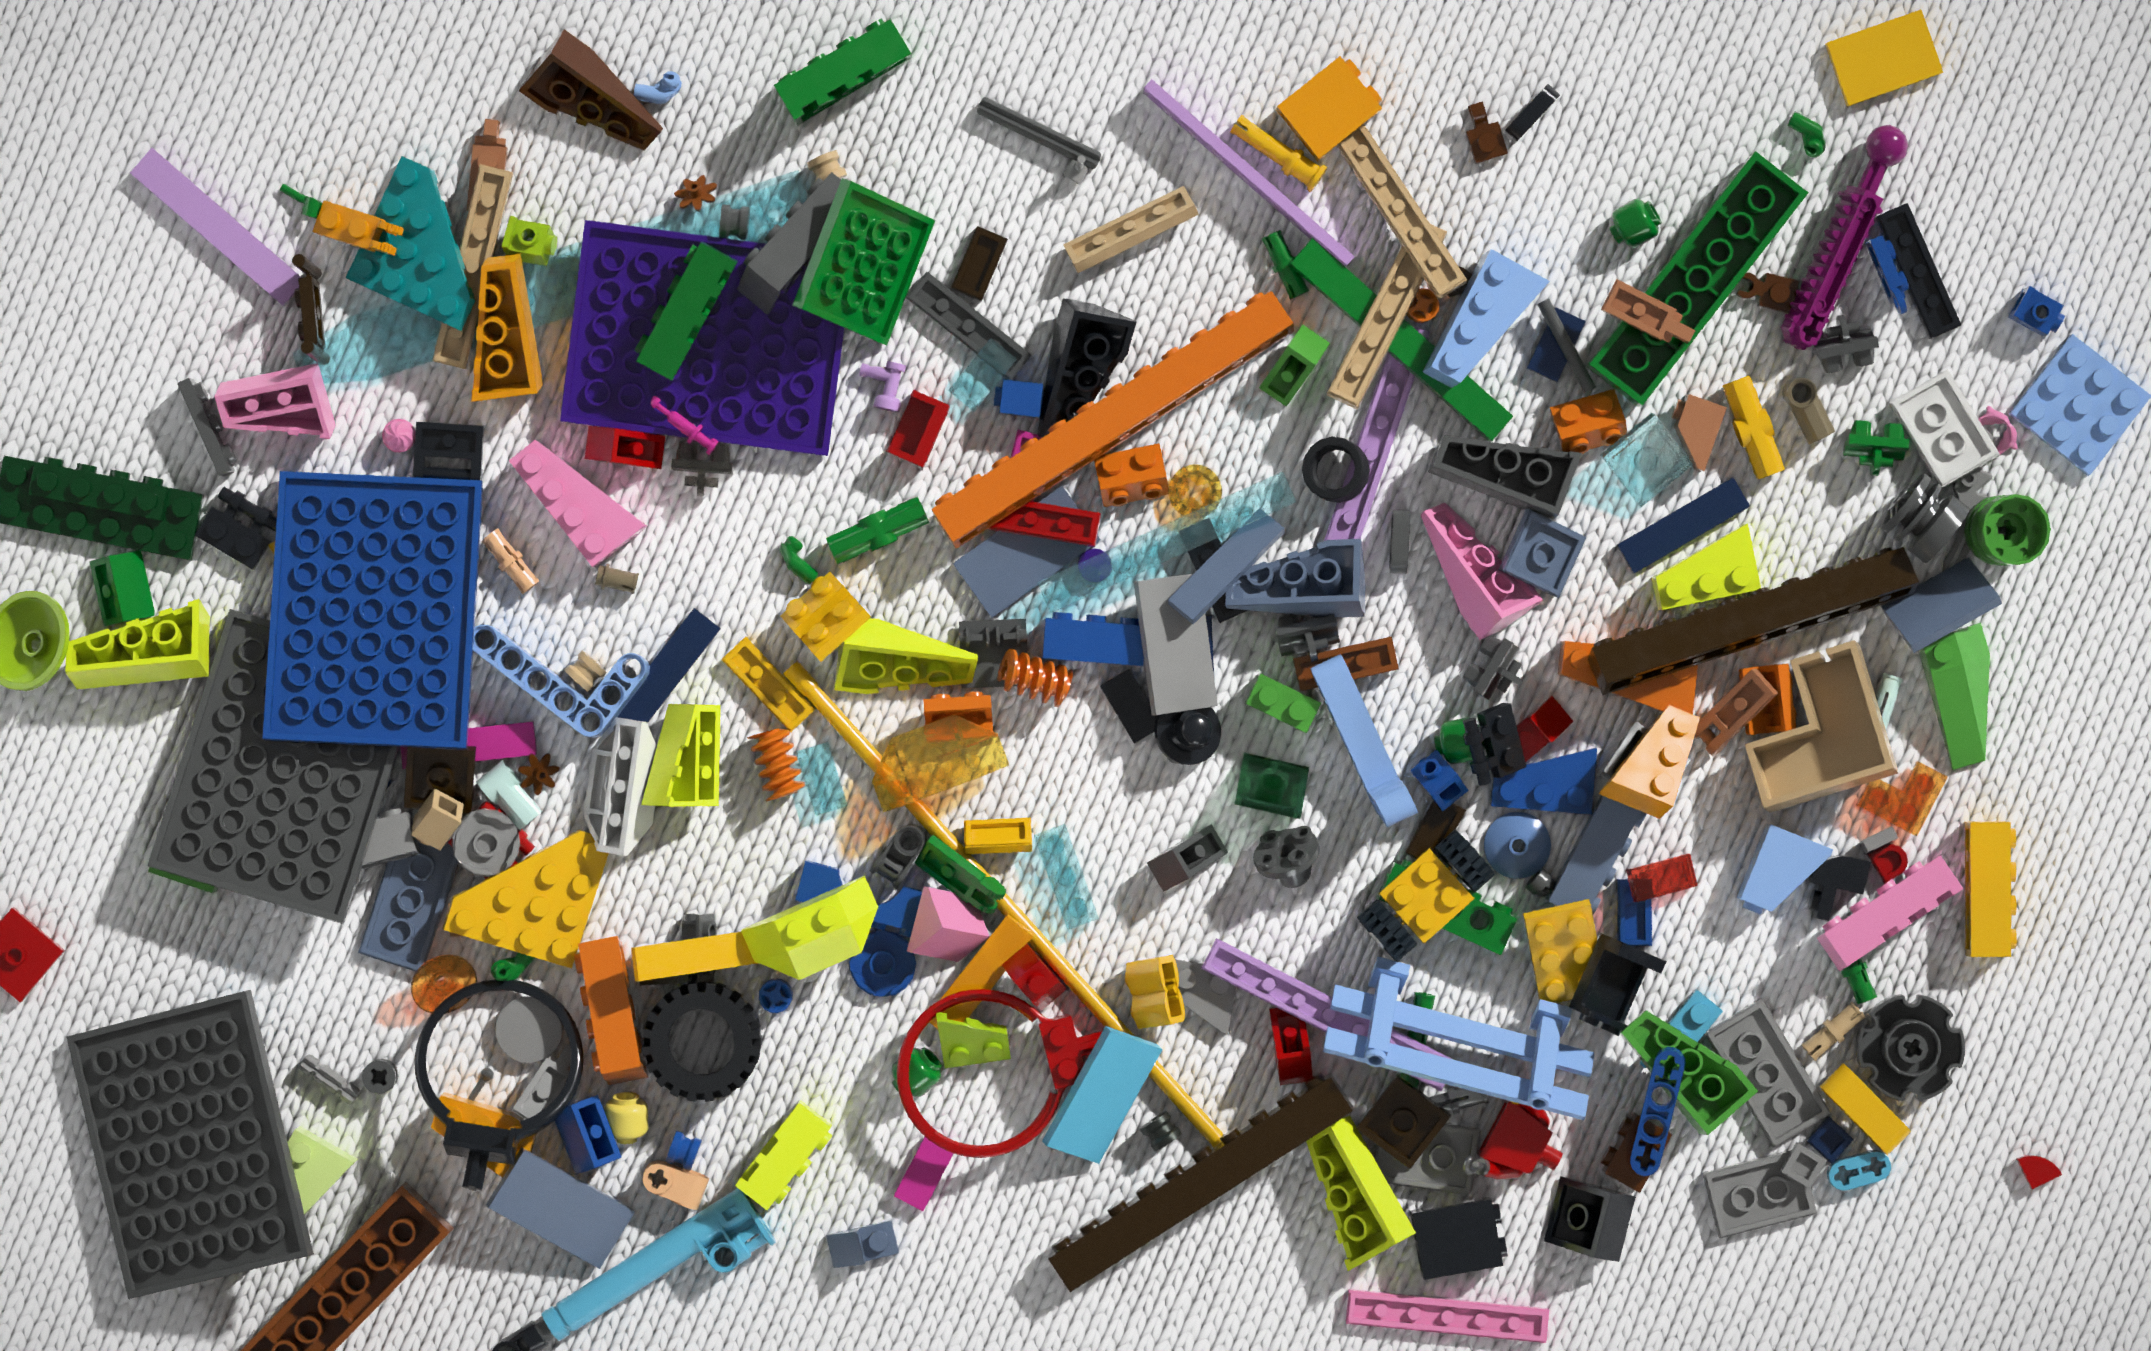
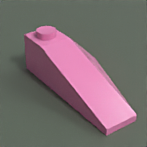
M1446 503L1423 511L1421 518L1459 611L1479 640L1503 630L1543 601L1533 586L1498 570L1502 563V560L1497 557L1500 552L1493 545L1487 548L1475 537V529Z

